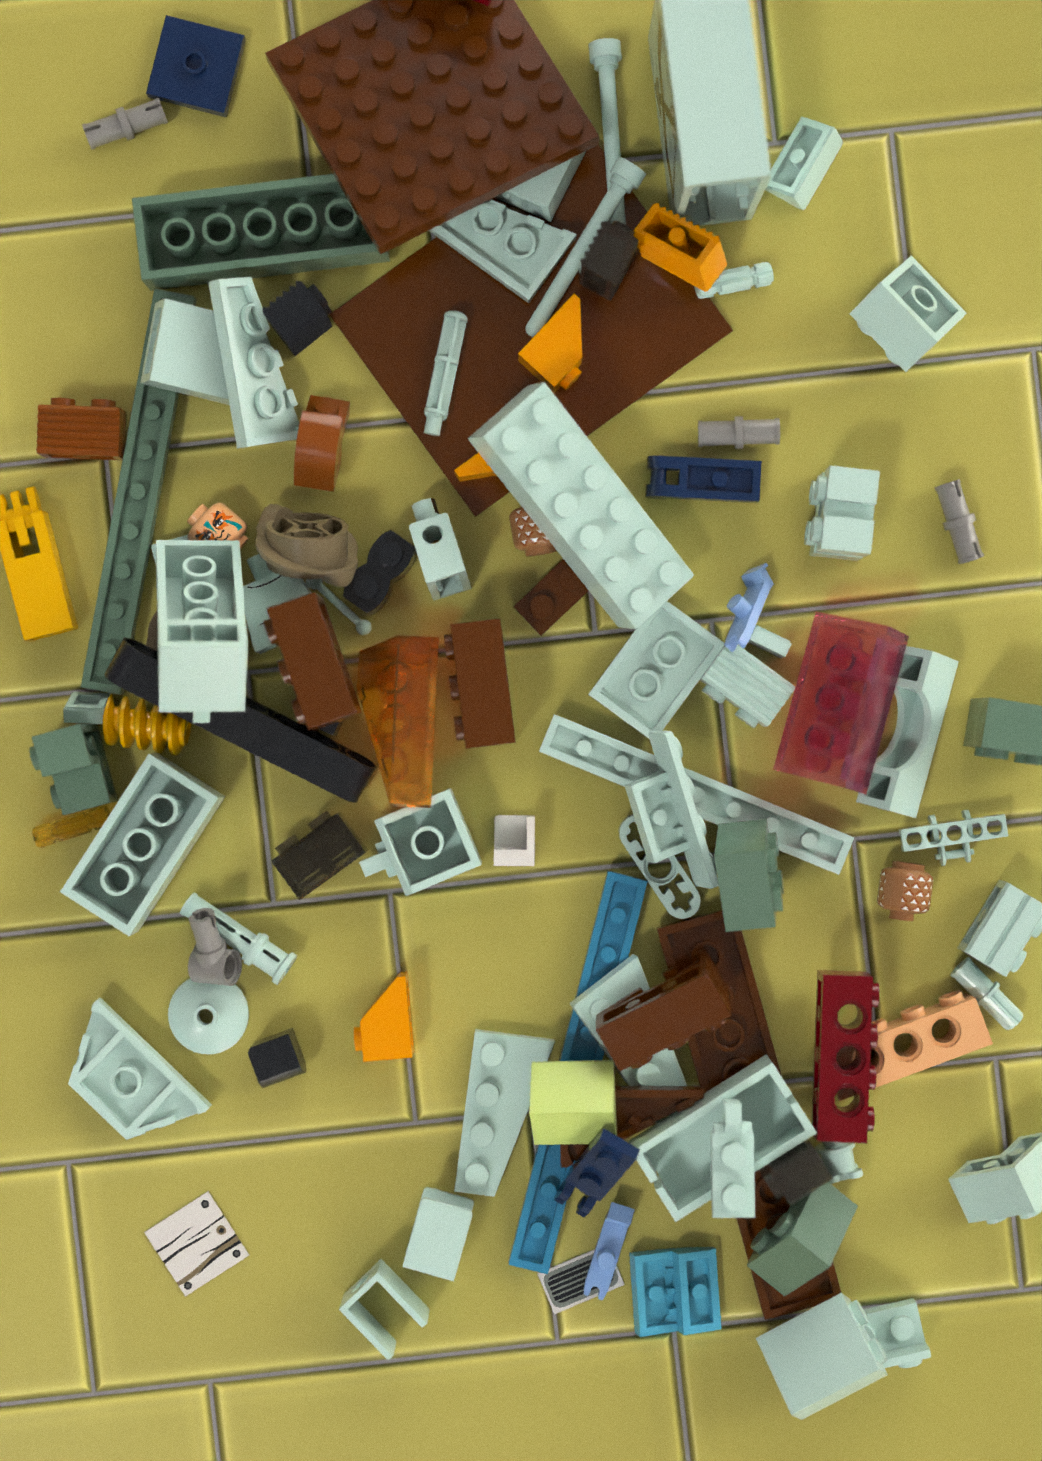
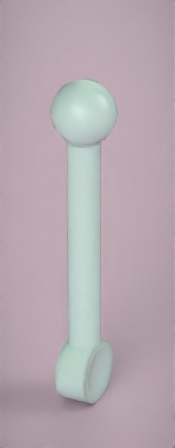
M321 578L306 579V585L311 589H317L356 625V630L360 635H367L371 632V623L368 620H361L322 584Z

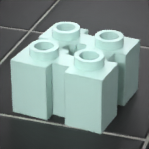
M830 465L825 472L817 476L816 481L811 482L809 505H815L816 511L815 517L812 518V521H807L805 528L804 545L810 546L809 556L858 561L871 554L874 530L873 515L874 506L877 503L880 471Z

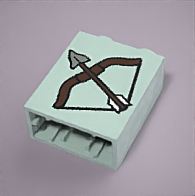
M655 0L648 44L669 209L673 211V214L679 213L680 218L686 217L687 222L692 221L693 225L699 224V226L751 220L771 177L749 0Z

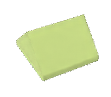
M613 1060L536 1061L531 1063L529 1114L534 1145L591 1144L603 1128L617 1136Z

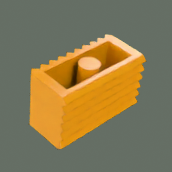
M659 203L652 205L634 229L633 236H635L634 240H636L641 257L704 292L709 291L727 266L719 235L713 236L712 232L707 233L706 228L700 229L699 224L693 225L692 221L687 222L686 217L680 218L679 213L673 214L672 210L667 211L666 206L660 207Z

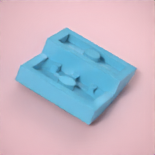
M683 1247L629 1253L635 1334L639 1337L678 1331L683 1335L721 1330L717 1257L714 1247Z

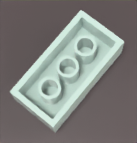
M149 753L60 892L127 936L139 932L225 796L161 754Z

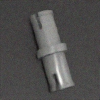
M155 98L153 101L124 110L123 107L115 109L116 114L88 124L84 123L82 127L91 149L94 150L96 147L126 137L127 141L134 139V134L161 124H167L168 121L159 98Z
M734 416L732 421H698V447L735 445V449H743V445L780 444L779 418L743 420V416Z
M958 479L934 488L937 491L946 522L943 523L945 531L949 530L957 553L958 563L963 564L984 557V553L981 550L973 522L976 521L975 514L969 512L960 484L961 481Z

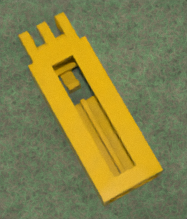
M35 486L26 488V496L29 502L27 505H24L19 490L10 492L13 505L11 509L8 508L4 494L0 495V552L23 639L29 642L79 629L49 514L42 510ZM34 527L40 553L24 557L22 547L33 545L32 540L29 539L27 529Z

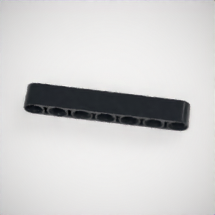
M123 638L104 674L105 677L118 687L159 707L158 651L134 639ZM247 696L245 711L210 712L209 723H193V712H170L349 802L357 803L377 768L365 756L312 729H308L306 726Z

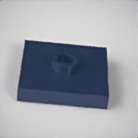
M166 15L146 91L148 98H159L163 102L226 117L246 42L245 36Z

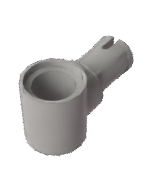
M210 908L197 909L192 913L193 916H189V923L196 941L188 961L189 976L193 982L233 986L241 975V955L235 949H227L225 940L219 935L214 910Z

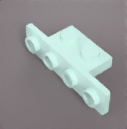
M656 730L650 732L648 736L659 772L624 785L647 860L651 863H657L684 852L694 885L709 889L719 886L715 858L709 852L706 843L705 822L697 813L695 807L693 783L685 774L681 761L683 757L681 744L672 731Z

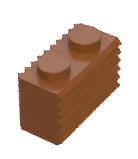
M51 398L50 405H38L37 454L44 458L123 460L126 444L127 412L121 407H116V401L92 399L91 406H75L76 400Z

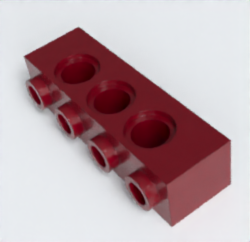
M817 970L811 1123L817 1132L813 1135L817 1142L867 1143L868 1131H874L875 1112L874 1107L869 1106V1090H875L876 1067L875 1065H870L871 1049L877 1048L878 1043L877 1024H872V1007H878L879 984L873 982V976L868 972ZM848 1004L855 1005L857 1008L856 1019L850 1024H840L838 1021L839 1010ZM845 1046L854 1047L856 1056L853 1062L845 1066L838 1065L836 1061L838 1051ZM843 1088H852L854 1090L853 1101L843 1107L835 1105L837 1092Z

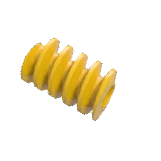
M110 694L105 705L102 724L103 736L107 745H115L120 738L121 745L124 748H130L136 740L139 750H147L152 743L153 750L156 753H162L168 745L169 752L175 756L179 755L183 747L187 745L192 723L170 712H167V714L159 712V707L156 705L153 706L151 711H147L145 700L142 698L139 699L135 709L130 708L129 696H124L120 705L114 706L113 694Z

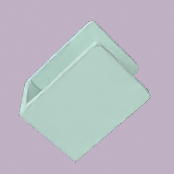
M425 1187L402 1267L454 1282L473 1216L474 1201L470 1198Z
M380 1259L343 1295L339 1310L387 1360H390L394 1356L396 1340L362 1306L358 1299L378 1281L422 1328L428 1323L430 1310L399 1276Z

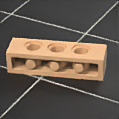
M961 990L952 991L938 998L939 1003L924 1008L920 1004L906 1008L900 1012V1018L887 1023L885 1019L872 1021V1024H877L878 1028L877 1048L873 1049L874 1057L870 1065H875L876 1087L992 1045L990 1034L976 998L968 993L962 994ZM939 1019H947L949 1022L947 1034L941 1038H934L932 1035L933 1024ZM902 1033H909L912 1039L910 1047L904 1052H896L893 1047L895 1038ZM852 1046L841 1048L836 1056L837 1064L845 1066L852 1063L856 1056L855 1048ZM843 1088L837 1092L836 1097L839 1101L854 1096V1090L852 1088Z

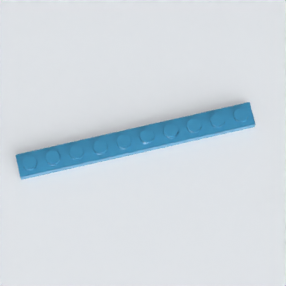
M607 870L575 998L629 957L647 880ZM572 1008L559 1061L602 1060L604 1051ZM560 1145L537 1146L508 1260L509 1265L544 1274L549 1272L566 1201L561 1205L554 1198L559 1187L566 1179L569 1169L572 1167L571 1165L567 1168H561Z

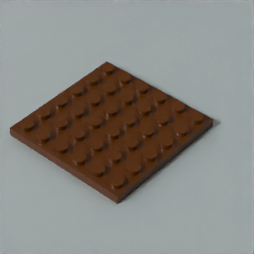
M372 0L265 53L268 64L380 255L599 145V134L514 0H491L489 6L472 0Z

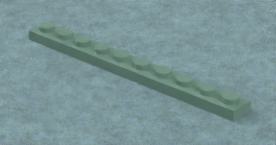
M154 289L81 682V688L124 695V689L110 682L104 674L123 638L134 639L179 398L178 392L140 384L155 303L164 298L196 306L197 301L195 296Z

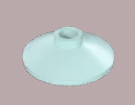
M191 978L182 983L175 991L168 1009V1021L175 1038L184 1047L199 1054H217L231 1048L244 1034L249 1019L246 997L236 984L227 986L193 982ZM202 1009H208L212 1012L213 1020L211 1023H204L200 1020L199 1013Z

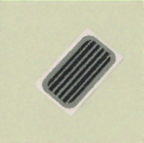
M594 1250L549 1268L548 1274L538 1273L554 1314L598 1296V1287H592L588 1296L584 1295L585 1278ZM617 1265L608 1292L625 1285Z

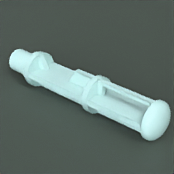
M451 310L444 314L427 402L424 408V415L427 417L424 433L432 436H440L442 421L448 417L449 404L459 364L466 323L468 321L467 316L459 311Z

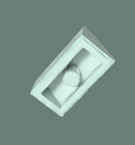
M801 116L771 168V177L765 190L792 206L805 210L843 144V140L835 127Z

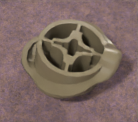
M269 504L264 508L256 527V549L259 555L266 561L267 568L270 571L281 576L297 579L321 578L324 582L340 588L346 587L351 583L358 566V545L354 536L348 531V524L344 520L322 513H293L292 510L278 504Z

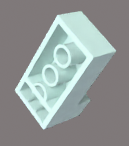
M156 540L159 712H193V723H209L210 712L245 711L248 644L240 542L234 540Z

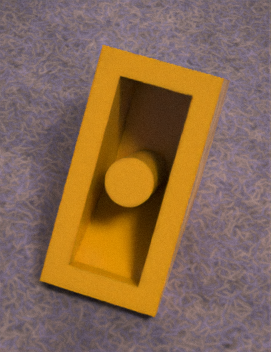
M575 294L567 300L518 353V361L541 383L545 382L553 394L560 387L567 390L582 373L578 369L582 362L580 298Z
M408 971L399 972L360 1020V1026L354 1027L355 1050L363 1052V1062L413 1057L414 1040Z

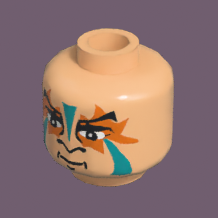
M222 502L215 503L210 508H207L204 504L200 505L187 520V523L192 526L188 533V540H234L240 542L241 549L249 539L244 535L247 530L245 521Z

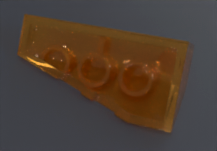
M396 636L359 651L357 692L388 801L392 807L431 808L440 666L439 637Z

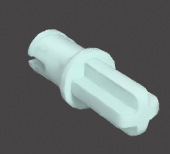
M970 957L964 959L951 972L950 976L955 978L970 995L975 997L978 1005H981L1004 1029H1013L1021 1022L1023 1013L999 989L1000 984L998 981L993 983L972 962Z

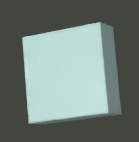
M758 625L755 626L748 642L779 658L786 657L791 646L789 640Z
M73 692L63 709L64 722L103 724L105 705L110 693Z

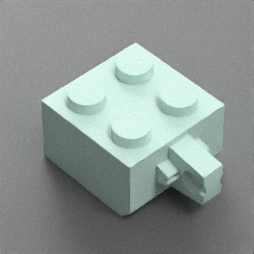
M451 788L374 820L382 839L381 842L375 844L378 854L359 862L365 877L384 869L389 878L397 875L405 896L414 894L482 864L481 857Z

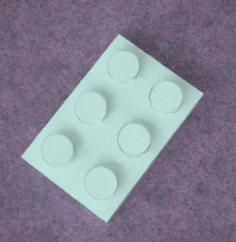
M666 601L633 632L588 695L649 739L648 734L656 730L663 731L723 649L725 643Z

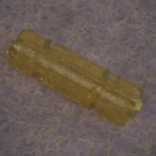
M100 806L90 809L89 813L85 811L55 820L52 825L46 823L36 826L32 829L34 842L37 847L42 848L55 844L56 840L61 842L90 833L93 828L100 830L111 812L107 806Z

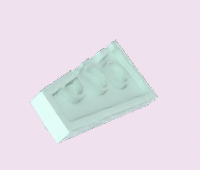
M494 200L486 201L429 230L527 303L532 300L577 237V234L565 229L560 230L545 224L541 219L508 209L506 205Z
M228 278L208 282L237 448L297 439L299 421L294 406L298 405L293 390L286 388L279 367L283 366L279 351L274 350L270 345L266 334L270 327L263 314V308L252 278Z
M634 954L569 1003L609 1060L613 1059L596 1031V1015L638 988H642L643 992L650 989L638 956ZM666 1048L654 1054L647 1064L636 1069H632L630 1066L619 1071L614 1063V1067L628 1086H687L674 1050ZM664 1117V1118H662V1119L656 1121L655 1124H657V1123L660 1122L661 1120L665 1119L666 1117Z
M475 1029L454 1192L495 1196L530 1107L531 1063L548 1061L555 1039Z

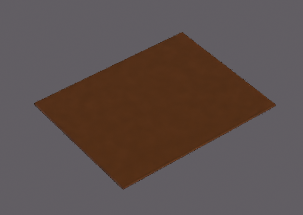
M599 145L585 152L551 222L495 197L490 199L506 205V208L523 215H531L541 219L545 224L577 234L575 241L529 303L436 237L330 314V317L475 517L510 493V491L498 476L460 482L454 470L478 453L468 438L526 386L541 383L518 361V353L533 338L526 333L525 328L528 321L607 193L605 153ZM633 191L630 194L625 193L624 195L625 234L622 237L613 236L610 232V221H608L549 318L550 320L573 294L580 298L582 362L578 369L582 373L567 390L560 387L554 395L586 436L593 433L733 331L710 298L700 299L697 297L694 285L640 256L641 253L637 248L638 245L636 240H634L633 232L647 211ZM454 310L464 313L468 321L466 323L459 364L449 404L448 417L442 421L440 436H432L424 433L427 418L424 415V408L427 402L444 314L447 311Z

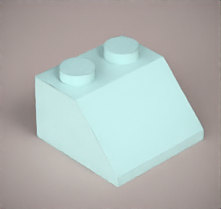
M910 256L884 278L849 314L857 321L860 330L866 335L871 336L885 350L888 359L907 372L967 313Z

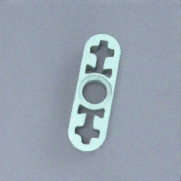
M634 815L626 817L619 826V838L669 914L678 919H686L693 916L700 907V894L676 857L668 858L671 862V869L665 877H653L648 871L646 854L642 859H639L636 855V852L644 850L636 839L630 842L627 840L626 836L631 832L629 825L635 822ZM678 873L681 875L682 880L675 882V884L682 893L685 894L690 891L692 897L688 900L690 907L686 910H683L680 906L675 908L671 906L675 896L669 887L663 893L659 889L660 885L670 883Z

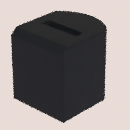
M293 1028L255 1041L248 1051L258 1083L262 1088L306 1073L305 1059Z

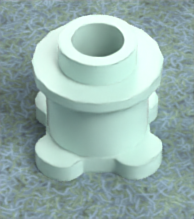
M822 1142L818 1144L815 1150L816 1153L821 1155L823 1169L819 1170V1175L830 1184L862 1177V1168H858V1164L854 1160L852 1149L855 1147V1143Z

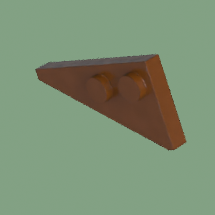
M615 1086L617 1136L621 1139H626L676 1111L679 1113L693 1106L696 1101L704 1098V1086ZM560 1144L561 1168L573 1165L574 1161L581 1156L590 1144Z

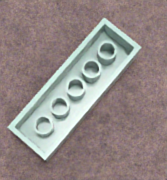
M545 382L526 386L468 438L470 443L618 627L639 628L694 576L689 567Z

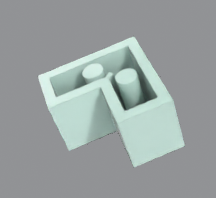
M1042 1132L1018 1137L1000 1155L969 1160L948 1179L968 1223L986 1221L987 1224H996L1007 1217L1019 1215L1020 1219H1028L1042 1212Z

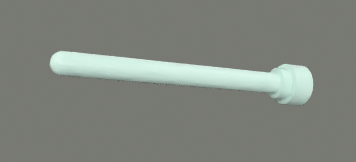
M614 38L597 39L588 45L590 63L594 64V70L599 72L607 191L612 185L609 182L612 177L610 170L618 157H621L615 70L618 68V62L622 59L621 42ZM624 196L609 219L610 232L615 237H622L626 232Z
M618 157L610 170L612 177L609 182L612 185L528 321L525 329L529 336L534 337L547 323L625 193L630 194L633 188L638 189L645 178L646 173L630 161Z

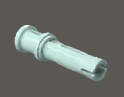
M192 893L183 905L180 914L189 918V916H193L192 913L197 909L210 908L214 910L220 937L225 940L227 945L242 954L241 959L244 960V964L247 966L255 965L271 976L272 982L278 985L290 970L297 955L293 952L287 954L271 943L267 934H261L260 932L257 935L230 918V916L199 897L197 893Z

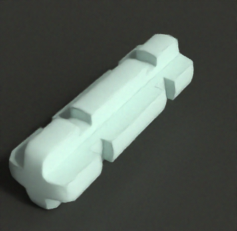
M769 262L754 264V267L751 268L747 265L723 270L709 291L704 292L695 286L694 288L697 297L704 299L714 297L716 292L719 295L749 290L753 285L756 288L769 286L774 280L771 264Z

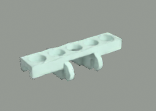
M962 810L961 813L964 820L937 824L935 815H929L928 822L931 825L898 829L902 842L901 850L902 852L937 847L938 854H935V859L940 861L941 866H945L948 859L964 857L966 862H971V855L974 854V849H970L969 842L1008 837L1005 814L971 818L969 810ZM998 820L1001 823V830L989 833L987 830L988 822ZM978 823L981 826V833L974 835L972 824ZM952 825H956L961 829V836L955 841L947 837V830ZM938 830L941 832V839H939ZM928 831H929V833H930V840H931V842H929V841L927 840V832H928ZM918 832L921 835V842L909 845L906 841L907 835ZM962 844V849L945 851V846Z

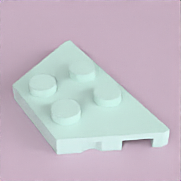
M101 997L93 1003L91 1017L86 1033L82 1037L78 1050V1059L73 1066L68 1085L119 1134L128 1140L197 1113H204L211 1107L212 1104Z

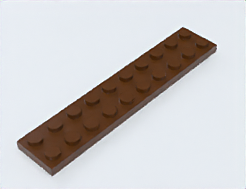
M722 909L656 927L667 969L674 967L677 973L697 961L694 953L705 946L728 987L731 1016L726 1018L727 1021L718 1029L711 1032L702 1030L690 1036L688 1041L700 1086H704V1093L766 1054L781 1075L742 930L726 932ZM801 1144L755 1172V1218H736L748 1261L754 1251L750 1246L755 1236L763 1228L768 1230L773 1228L778 1219L788 1211L790 1204L787 1202V1199L798 1184L804 1183L806 1185L811 1182ZM833 1262L828 1269L786 1296H783L751 1270L765 1320L815 1307L841 1293Z

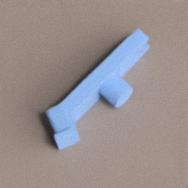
M767 563L751 568L741 576L747 587L743 597L740 594L733 596L727 604V608L735 615L724 644L731 652L736 649L737 645L741 648L746 647L769 591L774 585L765 569L768 566Z
M611 1202L585 1278L584 1295L588 1296L592 1287L599 1288V1300H603L607 1294L635 1209Z

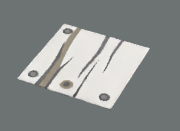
M209 1191L144 1232L185 1296L249 1256Z

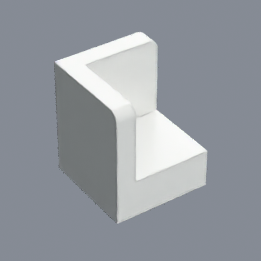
M535 815L495 816L494 866H535Z

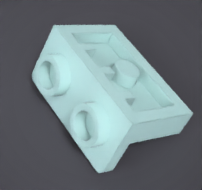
M914 1298L863 1309L869 1321L864 1327L870 1340L876 1337L887 1356L888 1361L882 1363L884 1368L897 1365L900 1368H912L920 1365L923 1359L931 1357L930 1348L925 1342L918 1307Z

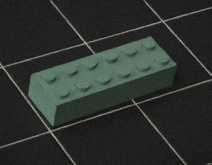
M333 174L132 198L141 280L150 291L154 289L161 290L209 284L208 282L218 279L260 278L390 262L389 251L380 255Z

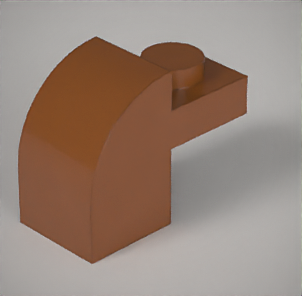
M310 395L307 408L301 414L294 458L295 486L334 492L341 467L342 440L350 414V401Z

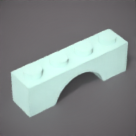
M904 645L898 646L888 682L897 700L898 717L896 729L886 750L875 760L866 763L856 802L916 818L959 661L930 650Z

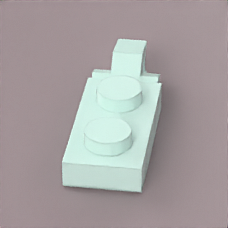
M722 1099L723 1122H713V1130H710L712 1217L755 1218L754 1132L752 1131V1123L742 1122V1103L740 1099Z

